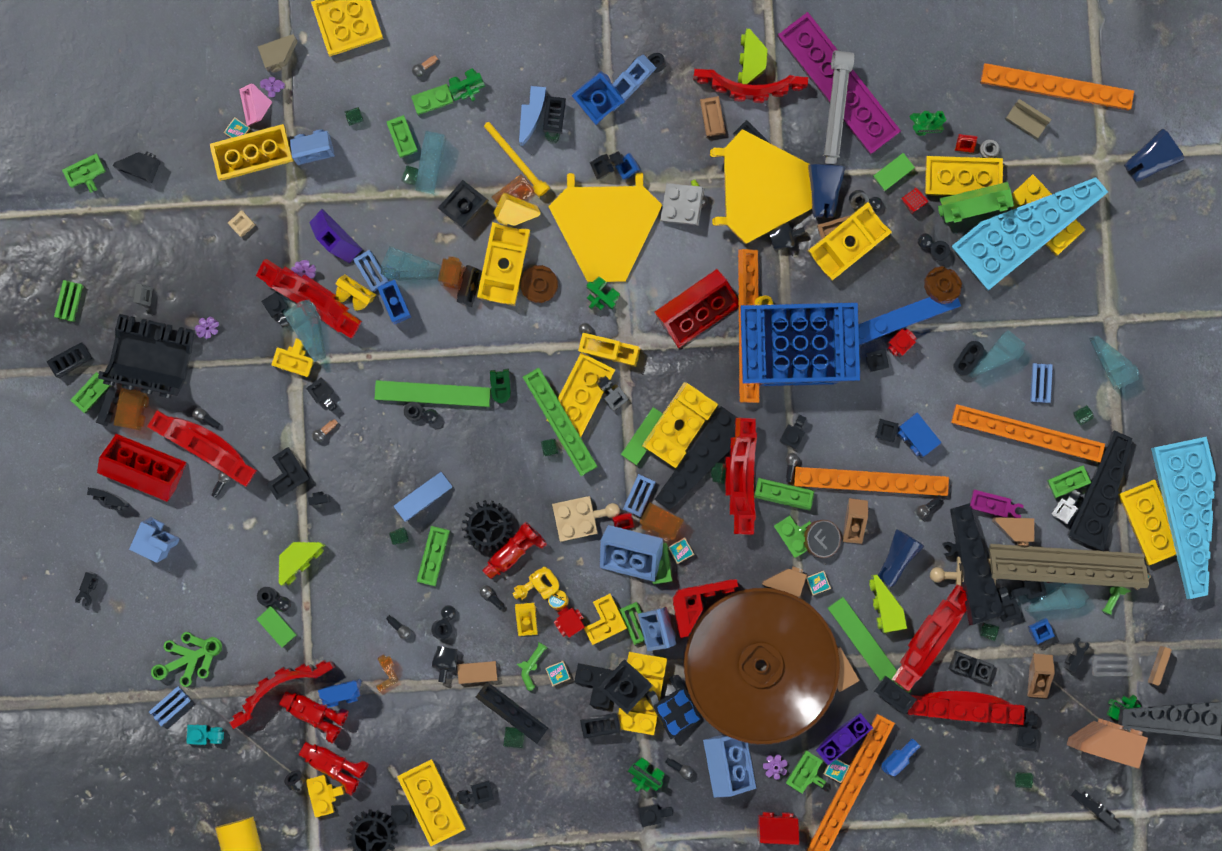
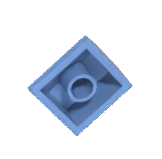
M323 129L313 131V134L307 136L299 134L294 136L295 139L290 140L292 158L297 165L335 156L330 134Z
M667 607L638 614L647 651L665 649L676 645V636L672 629L671 616Z

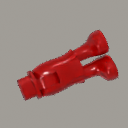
M525 522L514 537H511L508 543L489 559L488 565L482 571L490 579L497 574L500 576L501 572L510 569L522 555L526 554L525 551L529 547L536 545L539 548H544L547 543L528 522Z
M287 691L284 693L279 704L286 708V711L295 718L326 733V740L332 744L342 729L339 726L344 725L349 713L348 710L343 708L338 711L327 708V705H321L306 696L298 695L297 693L291 694ZM324 716L334 721L337 725L324 721Z
M305 742L299 753V756L303 757L305 762L309 763L314 769L340 782L344 786L345 792L350 796L354 794L360 781L341 771L344 769L361 779L369 765L365 761L358 763L346 760V757L338 756L325 747L317 746L316 744L311 745L308 742Z

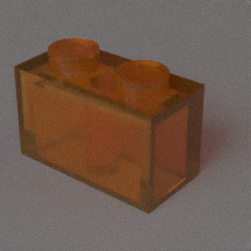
M448 256V259L443 258L438 278L441 286L460 289L465 267L459 261V258Z
M121 388L114 425L141 430L146 419L144 410L149 405L148 394L137 390Z
M649 503L639 524L642 525L641 529L649 533L653 530L659 533L658 538H663L664 541L668 542L669 539L674 541L684 520Z

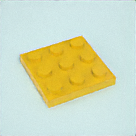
M315 0L311 2L329 57L383 39L371 0Z

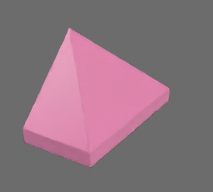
M249 84L239 89L247 126L261 121L272 103L254 84Z

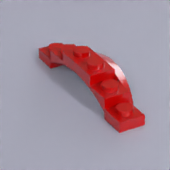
M694 69L693 80H696L697 83L708 84V81L712 82L711 89H715V92L726 93L727 90H730V98H734V101L738 102L750 99L754 103H764V101H768L769 93L774 97H783L787 95L789 87L794 91H803L808 86V77L789 75L783 80L771 84L748 85L726 79L713 69Z
M268 259L263 260L256 274L258 278L266 282L272 289L324 321L337 332H341L351 339L355 336L362 321L348 313L349 308L337 301L334 293L305 274L301 277L286 266L282 269Z
M157 410L147 426L208 462L245 487L248 486L257 471L244 463L240 454L226 440L196 423L181 418L168 417Z
M736 418L735 437L731 438V456L726 457L725 496H730V515H734V534H754V521L756 520L754 461L757 433L756 419Z
M956 585L948 598L941 601L932 615L927 616L908 644L909 649L899 662L902 665L892 678L895 683L906 691H910L914 683L929 668L966 612V591L963 590L962 586Z
M324 660L315 665L316 670L312 664L306 666L305 663L297 667L295 671L291 668L285 669V667H282L274 672L275 677L270 680L266 677L258 682L259 686L255 688L256 693L246 698L245 701L247 703L242 705L246 713L240 711L232 716L234 720L229 722L230 725L235 729L252 719L251 713L256 704L276 685L296 678H318L335 668V665L332 661L326 662Z
M941 691L921 696L911 695L917 700L907 712L908 715L952 720L1023 725L1025 706L1010 704L999 697L978 692Z

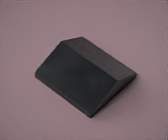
M462 180L438 209L455 224L464 229L489 200Z
M624 659L599 686V689L628 714L653 685Z

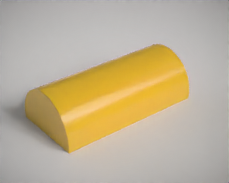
M284 124L210 144L219 181L294 162L291 154L290 140Z
M254 817L215 827L221 851H262Z

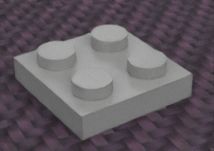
M666 183L660 221L699 226L705 188Z

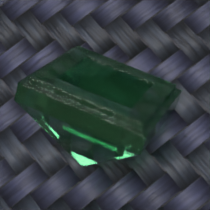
M506 727L503 746L523 748L524 734L514 727Z

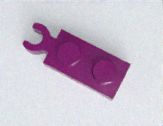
M973 490L970 500L971 509L1007 518L1008 513L1014 518H1021V515L1015 513V509L1017 507H1024L1020 503L1011 505L1010 498Z

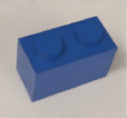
M396 280L377 287L394 325L412 317Z
M918 413L912 415L898 427V435L904 442L906 440L911 445L910 450L916 457L918 455L921 458L942 443Z

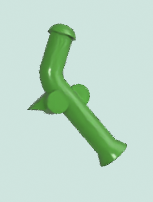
M1119 586L1111 587L1109 590L1111 596L1105 608L1101 611L1112 616V610L1119 596L1131 592L1130 590Z
M538 642V647L528 661L517 664L522 668L521 676L528 691L535 688L529 672L537 669V660L544 650L548 649L540 642Z

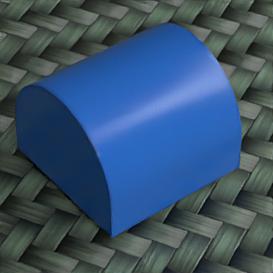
M631 153L624 156L622 164L615 166L623 180L632 177L641 170Z
M1047 618L1028 626L1029 632L1036 644L1055 637Z

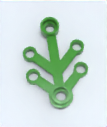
M184 632L181 635L183 643H193L202 647L196 651L177 645L173 640L166 641L163 645L165 651H173L184 656L167 665H155L151 670L152 677L156 680H162L167 677L168 672L187 664L185 673L180 678V684L183 687H188L192 684V674L198 658L205 655L202 667L198 669L197 675L202 679L207 678L210 675L209 667L213 656H217L222 651V643L218 638L210 637L204 640L193 636L191 632ZM186 634H189L191 637L189 641L184 639ZM169 642L173 644L171 650L167 648ZM211 643L216 645L215 650L210 649ZM159 668L163 669V675L158 674ZM202 669L207 671L206 676L201 675L200 671ZM185 677L189 679L187 685L183 683Z

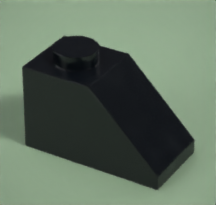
M146 151L145 154L137 152L114 162L113 167L152 183L160 161L156 159L155 154Z

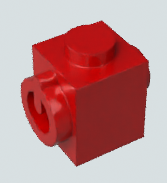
M904 328L886 345L889 347L890 353L900 358L916 343L917 338L910 330Z
M565 607L559 611V617L554 621L563 637L568 636L570 638L585 628L581 621L584 617L578 609L574 610L573 607L571 609Z

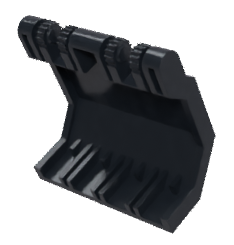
M119 314L110 362L105 372L99 371L98 379L104 380L103 384L115 386V383L122 384V388L133 390L134 387L141 388L142 393L151 395L153 391L159 392V396L171 399L172 395L178 396L186 379L195 330L179 327L176 341H170L173 331L172 325L167 324L166 326L165 323L151 320L147 323V319H142L138 333H134L135 317Z

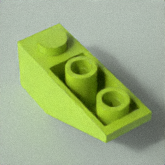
M871 575L872 579L869 580L870 590L874 591L875 594L873 606L874 610H878L879 617L876 618L878 629H881L883 633L907 629L903 608L879 576Z

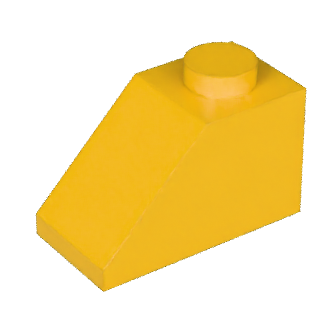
M503 192L494 214L499 223L515 226L538 217L540 210L534 204Z

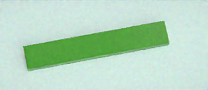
M540 368L523 376L524 381L580 476L597 468L595 461Z
M376 380L374 399L489 407L491 388Z
M841 597L827 609L878 679L881 681L884 676H887L892 680L897 670L844 597Z

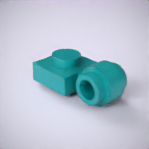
M187 725V744L206 745L208 739H210V743L220 744L224 739L222 727H211V730L208 732V725Z

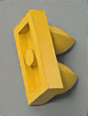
M346 274L339 277L336 282V300L341 303L346 301L351 295L354 296L353 307L355 311L365 308L376 297L375 293Z

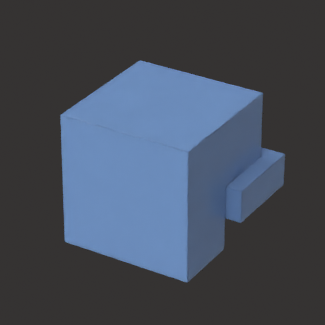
M150 517L140 523L129 550L158 563L167 557L170 549L178 544L180 538L162 530L164 523Z

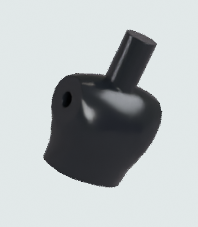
M789 223L769 231L774 251L796 246L795 238L806 234L804 227L792 230Z
M437 647L432 667L440 670L438 682L446 683L447 672L457 670L458 649Z

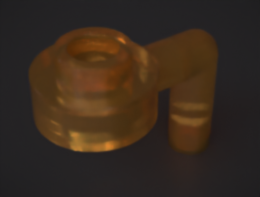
M385 654L377 659L389 679L376 686L379 693L398 682V677L392 668L395 664L390 655L386 657Z

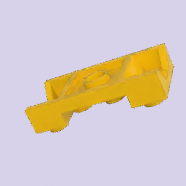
M867 202L823 239L808 249L807 252L829 280L832 281L892 233V231L882 223L869 202ZM847 236H852L855 239V244L852 247H848L845 244Z
M492 222L477 295L478 299L516 306L519 283L530 236L529 229H517ZM501 259L509 261V266L506 269H501L498 266V262Z
M684 382L644 441L642 447L676 468L686 454L685 450L705 420L710 418L718 404L690 384ZM681 419L684 426L681 430H676L674 424L677 420Z
M629 651L627 662L653 685L648 691H655L660 701L667 658ZM645 697L641 698L628 714L619 708L618 715L621 730L654 735L657 715Z

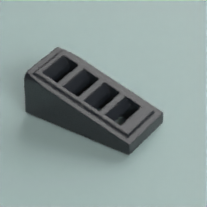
M547 96L543 132L562 134L566 98ZM550 107L561 108V110L550 109ZM549 113L560 114V116H558V115H549ZM548 119H558L559 122L548 121ZM548 124H550V125H559V128H556V127H547V126H548Z
M83 342L46 362L55 377L60 379L91 360L92 357ZM78 349L80 350L84 358L80 359L79 355L76 352ZM73 354L77 362L74 363L69 355ZM66 358L67 362L69 363L68 367L62 359ZM57 362H59L60 366L62 367V370H59V368L57 367Z
M618 713L588 717L580 720L584 739L622 732ZM610 718H614L616 729H612ZM603 719H606L608 730L604 728ZM598 720L600 723L601 731H598L596 721ZM589 722H592L594 732L592 733Z

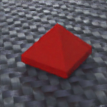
M958 134L955 151L974 153L978 137Z
M620 513L618 516L613 517L614 527L622 529L634 528L631 513Z

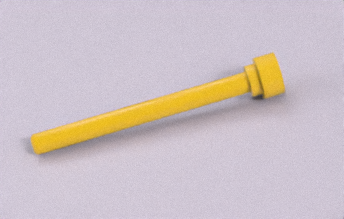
M487 122L484 128L534 185L535 194L538 197L543 196L550 189L549 185L542 180L539 181L493 125Z

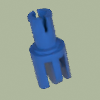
M911 738L901 750L895 749L882 763L883 772L891 776L898 775L909 764V758L920 748V745Z

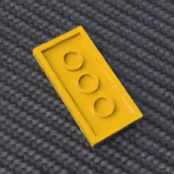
M926 156L925 195L952 196L1003 183V158Z
M1032 174L1012 193L1014 206L1010 208L1013 210L1052 194ZM1075 219L1045 245L1057 256L1085 228Z
M580 353L558 397L560 404L580 438L604 393L596 384L598 379L606 376L611 380L615 369L583 353Z
M1151 480L1119 493L1118 496L1141 551L1145 555L1144 558L1147 565H1152L1176 555L1163 497L1156 480Z
M433 759L397 776L430 846L466 830Z

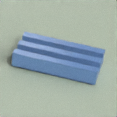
M370 250L353 259L372 292H375L378 286L389 282ZM369 255L374 266L376 267L377 271L383 279L382 282H380L369 262L367 261L366 256ZM361 259L365 263L366 267L368 268L377 285L373 286L372 282L370 281L369 277L367 276L366 272L364 271L363 267L359 262Z
M1032 364L1030 402L1051 403L1052 364ZM1037 368H1040L1039 398H1035ZM1047 369L1046 398L1043 399L1044 372Z
M638 474L623 510L641 517L655 481ZM641 479L643 480V483L632 506V509L628 508L630 501L633 497V494L636 490V487ZM648 482L650 483V486L643 500V503L639 509V512L635 511L637 504L641 498V495L644 491V488Z
M177 686L153 707L149 713L154 716V719L159 722L160 726H163L185 707L191 699L180 686ZM177 692L180 693V695L177 698H175L169 705H167L161 712H159L158 714L156 713V711L161 706H163L169 699H171ZM182 698L185 699V701L181 703L175 710H173L167 717H165L163 720L161 719V716L165 714L171 707H173L179 700H181Z

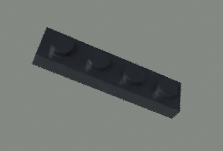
M486 682L475 697L536 744L548 730L546 725L488 682Z

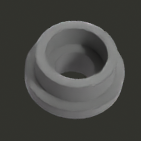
M986 140L980 146V153L984 158H995L999 153V145L994 140ZM986 147H991L993 151L991 153L987 152Z

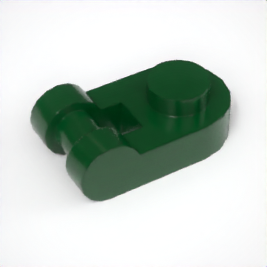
M509 369L497 372L496 370H490L492 398L497 403H506L511 397ZM496 379H504V384H497Z

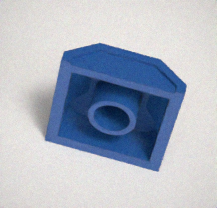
M602 71L594 75L572 94V97L595 125L616 107L625 102L611 83L609 76Z
M361 679L318 690L322 705L327 704V708L338 706L339 701L346 700V703L358 701L357 697L361 696L359 690Z

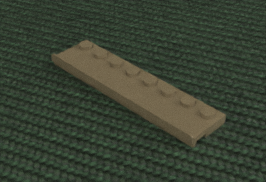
M1001 544L989 545L992 578L1148 588L1149 585L1144 554Z

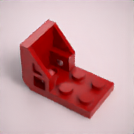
M737 579L677 590L672 601L680 638L689 636L703 610L700 594H703V597L715 595V591L722 590V593L734 592V588L738 587ZM694 599L692 605L687 603L688 600Z

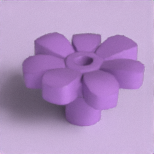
M269 77V80H261L260 87L268 91L269 97H275L276 92L284 89L285 83L281 80H275V77Z
M302 260L296 262L295 267H292L291 270L301 277L305 274L310 278H314L316 267L315 265H309V261Z
M208 317L207 320L201 318L199 320L200 325L195 326L197 336L200 338L204 336L205 339L211 337L210 333L215 335L218 332L216 327H218L219 323L213 317Z
M777 754L775 758L769 755L767 757L768 763H763V768L768 769L765 773L768 777L773 775L774 779H779L780 774L785 775L787 773V770L784 768L787 766V761H781V755Z

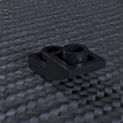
M88 487L87 495H92L93 500L102 501L106 497L105 505H111L113 510H122L123 507H129L127 501L111 492Z
M954 651L948 669L988 683L994 665Z

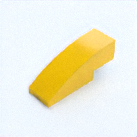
M582 333L578 352L636 367L640 347Z

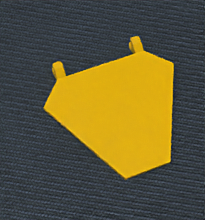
M743 129L725 148H713L710 150L711 157H724L726 217H715L712 219L713 226L726 225L744 244L812 209V193L808 171L809 163Z
M637 172L635 174L636 186L575 187V175L569 173L567 174V188L548 206L587 282H593L599 276L606 282H626L662 207V204L643 186V173Z

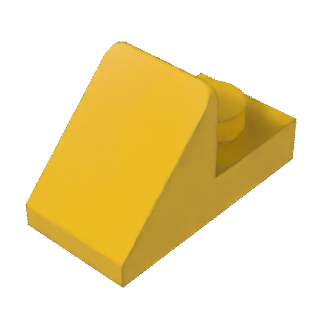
M515 604L518 636L538 635L535 604Z

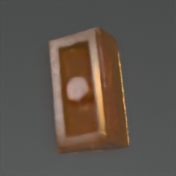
M520 174L494 194L492 199L498 205L504 192L525 200L534 193V189L526 178Z

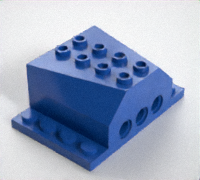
M858 303L740 306L743 384L759 383V386L835 385L840 381H860Z

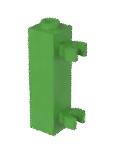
M1005 182L940 198L941 205L938 206L940 217L944 216L946 223L951 221L956 223L962 221L963 218L996 210L1000 212L1008 210V207L1014 206L1009 184Z

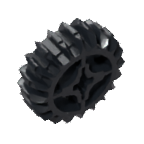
M484 500V507H481L479 502H477V510L471 506L469 509L473 513L471 515L465 513L469 520H462V523L468 524V527H463L462 531L468 530L469 532L464 535V538H472L468 541L469 545L474 541L476 542L474 549H478L479 545H482V552H485L486 546H488L489 552H492V546L494 545L497 550H500L498 543L505 546L506 542L503 539L509 540L511 538L506 535L507 532L513 533L514 531L513 529H508V525H514V522H507V519L511 518L512 515L508 514L505 516L504 513L508 509L504 508L500 511L499 509L502 504L499 503L495 508L494 501H491L490 506H487V501ZM489 510L498 513L503 522H493L490 518ZM483 511V521L480 524L472 525L475 516ZM486 521L493 525L498 524V526L490 528L489 532L486 529L478 528L485 525ZM504 527L501 536L497 540L492 541L493 531ZM473 531H483L487 543L476 538Z
M369 809L368 816L362 811V818L356 815L354 817L356 822L350 821L349 823L353 828H347L346 832L352 835L347 836L346 840H352V842L347 846L348 848L354 846L355 849L353 851H372L374 843H382L383 841L387 843L384 848L378 851H388V849L394 851L395 847L391 843H398V840L393 837L398 836L399 832H392V830L397 825L390 826L389 823L393 819L385 820L387 813L380 817V810H377L375 815H373L372 809ZM373 821L370 829H358L363 822ZM378 822L385 827L388 836L379 832ZM373 831L374 836L377 837L373 840H370V836L368 834H370ZM357 836L366 841V849L359 844Z

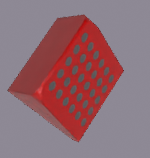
M917 188L901 198L911 214L929 202Z

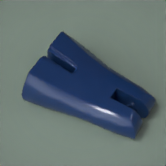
M1161 129L1125 163L1124 167L1127 171L1138 167L1137 165L1140 163L1143 165V169H1139L1131 176L1135 182H1138L1182 162L1184 155L1168 131Z
M808 165L812 193L813 217L822 218L825 215V218L834 219L845 166Z
M896 529L888 556L878 573L882 582L889 587H893L909 562L925 546L908 534Z

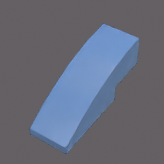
M643 54L637 57L626 71L622 72L613 83V86L626 101L653 73L656 67Z
M531 86L529 105L522 104L519 135L520 146L526 144L538 125L545 105L546 87Z
M440 472L394 505V508L403 520L407 522L453 486L443 473Z

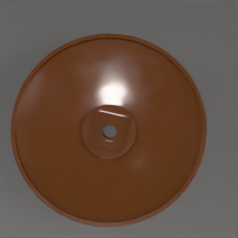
M745 589L717 601L708 608L695 624L685 650V681L697 710L715 729L728 737L746 743H779L807 731L828 709L839 681L840 659L838 648L826 621L810 604L801 598L777 589ZM758 660H764L767 664L766 668L762 671L757 670L755 667Z

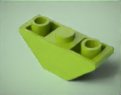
M746 29L745 34L741 35V46H744V53H740L739 64L743 66L742 72L738 73V83L750 85L765 72L768 49L751 29Z
M293 542L279 555V584L281 586L285 584L289 586L296 579L295 575L299 571L303 572L310 566L309 561L313 557L317 559L324 552L322 548L325 544L322 542Z

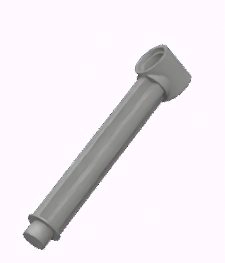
M834 50L832 55L831 69L834 70L825 152L823 155L826 157L825 164L836 165L837 158H840L848 77L854 65V53Z

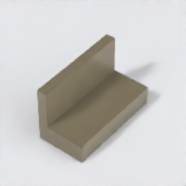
M1020 99L1014 104L1005 120L1035 139L1040 137L1045 127L1052 120Z

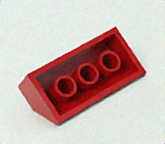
M716 269L654 313L679 349L738 308L739 301L727 279Z
M115 434L99 457L97 473L168 502L178 486L187 462Z

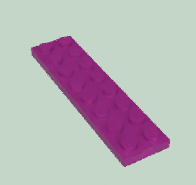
M807 12L780 32L777 37L830 103L834 70L831 69L833 52L837 48ZM852 69L848 77L843 121L871 155L899 134L901 130Z

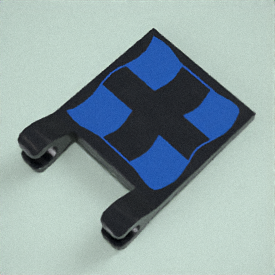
M673 675L669 678L676 690L660 701L655 691H648L644 695L670 739L675 738L702 720L679 675Z

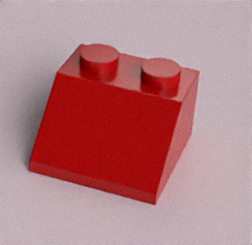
M763 812V815H758L757 839L759 843L799 845L797 816L789 812H783L782 816L774 815V812Z

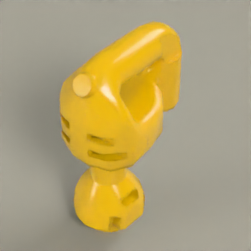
M542 567L529 576L530 581L528 583L514 587L515 592L512 594L516 600L518 598L523 600L527 597L528 591L535 587L542 598L547 599L559 590V581L550 569ZM543 575H545L549 582L552 584L551 587L547 586L544 583V581L542 580Z

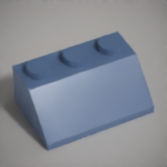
M608 525L601 538L600 568L655 582L662 556L663 538Z
M727 735L703 740L714 798L730 797L756 789L748 743L738 741Z

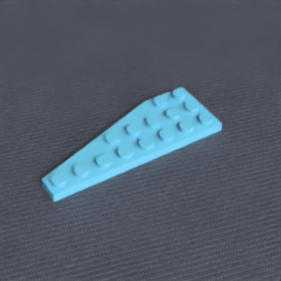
M1095 177L984 220L951 247L988 291L1095 204L1108 191Z
M1207 437L1151 448L1187 599L1208 595L1209 586L1208 559H1210L1211 554L1209 552V542L1212 539L1213 481H1215L1216 474Z

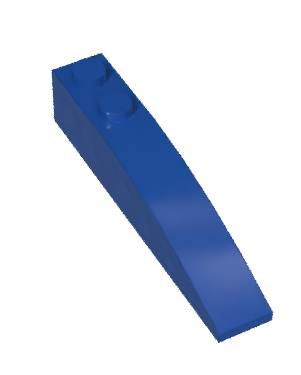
M929 297L858 324L859 346L961 306L959 299H955L952 303L942 304Z

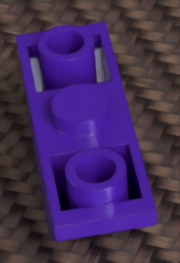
M323 209L309 222L315 238L328 252L344 261L351 263L363 250Z
M859 713L830 734L816 751L829 766L871 731L873 727Z

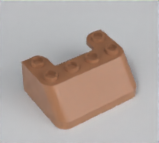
M1098 718V722L1092 721L1068 738L1067 745L1089 754L1139 768L1148 738L1142 736L1143 732L1131 729L1129 732L1128 729H1123L1124 726Z

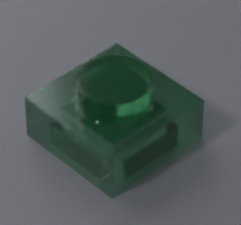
M716 463L715 467L712 468L711 478H713V482L725 484V464Z

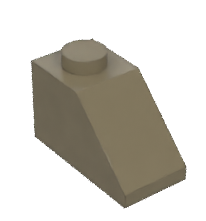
M294 34L258 46L264 66L268 72H278L287 65L297 44Z

